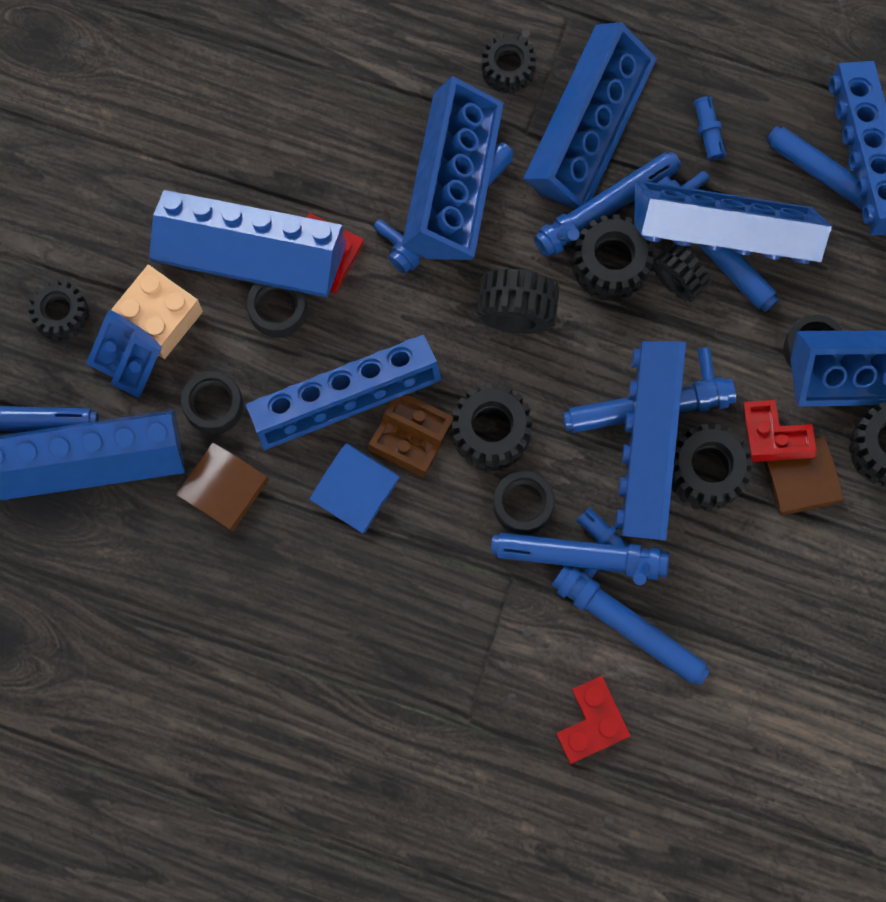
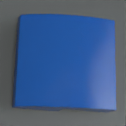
M109 310L86 364L113 377L111 385L140 398L162 346L142 328L120 314Z
M346 443L322 477L309 500L361 533H365L380 507L386 503L401 476L349 443Z

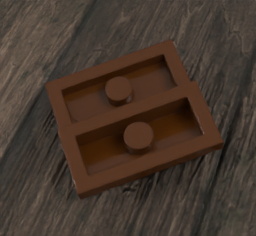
M406 394L390 402L383 415L381 424L368 444L367 450L424 478L452 425L453 416Z
M825 437L815 439L816 458L763 461L771 480V492L780 516L843 502L839 478Z
M212 443L176 495L184 502L206 514L213 521L233 532L269 478L235 455Z

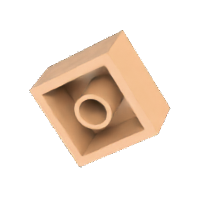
M150 265L145 267L111 309L153 337L162 346L159 356L164 360L203 312L198 299Z

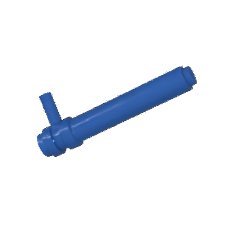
M776 126L766 140L770 143V148L863 210L861 197L857 196L855 190V174L786 127L780 128Z
M503 142L495 146L488 186L512 162L514 152ZM382 219L377 220L373 228L394 244L391 248L392 253L388 256L391 264L404 274L409 270L413 271L419 265V259L422 256L401 247L403 235Z
M664 152L567 215L562 214L553 220L552 225L546 224L538 229V234L533 237L537 248L545 257L551 254H559L563 251L565 245L571 246L576 243L583 228L587 229L589 222L595 220L599 223L601 216L607 215L608 218L635 201L636 180L658 183L667 176L670 178L677 174L678 169L681 167L679 158L673 152Z
M701 171L682 187L699 189L710 180V177L705 171ZM668 176L658 182L659 184L681 187L676 180L671 181ZM697 244L758 310L762 309L766 313L779 301L776 297L777 292L741 254L733 252L730 248L721 247L720 251H714L704 248L702 244Z
M710 347L698 348L702 380L692 382L691 386L682 387L679 413L695 410L697 413L710 411L712 407L724 409L728 408L729 404L736 403L733 380L731 378L724 379V377L715 378ZM628 397L568 408V412H563L565 430H572L573 433L625 424L626 414L632 413L633 401L628 400Z
M0 406V431L27 432L99 421L98 412H92L90 408Z
M510 533L494 535L491 545V553L496 554L497 558L626 573L627 577H633V581L637 585L645 584L647 576L648 579L658 580L659 577L667 578L670 552L662 551L660 547H651V550L642 549V545L630 544L629 547Z
M564 566L551 585L558 590L557 594L563 598L567 596L573 600V605L581 611L585 609L690 684L693 685L695 682L700 686L711 671L706 667L707 663L600 589V584L592 579L598 570L583 568L580 571L576 567L572 569L569 566Z

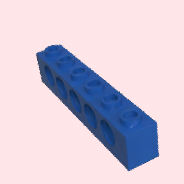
M874 61L839 63L834 75L830 77L829 91L832 95L834 94L836 117L838 120H841L843 128L842 141L844 145H847L850 154L849 168L851 171H854L856 177L855 190L857 196L861 197L863 221L865 224H868L871 236L886 235L885 98Z
M423 334L385 350L377 351L357 361L349 362L329 372L318 374L306 381L290 385L270 395L259 397L247 403L246 406L264 450H267L442 380L437 360Z

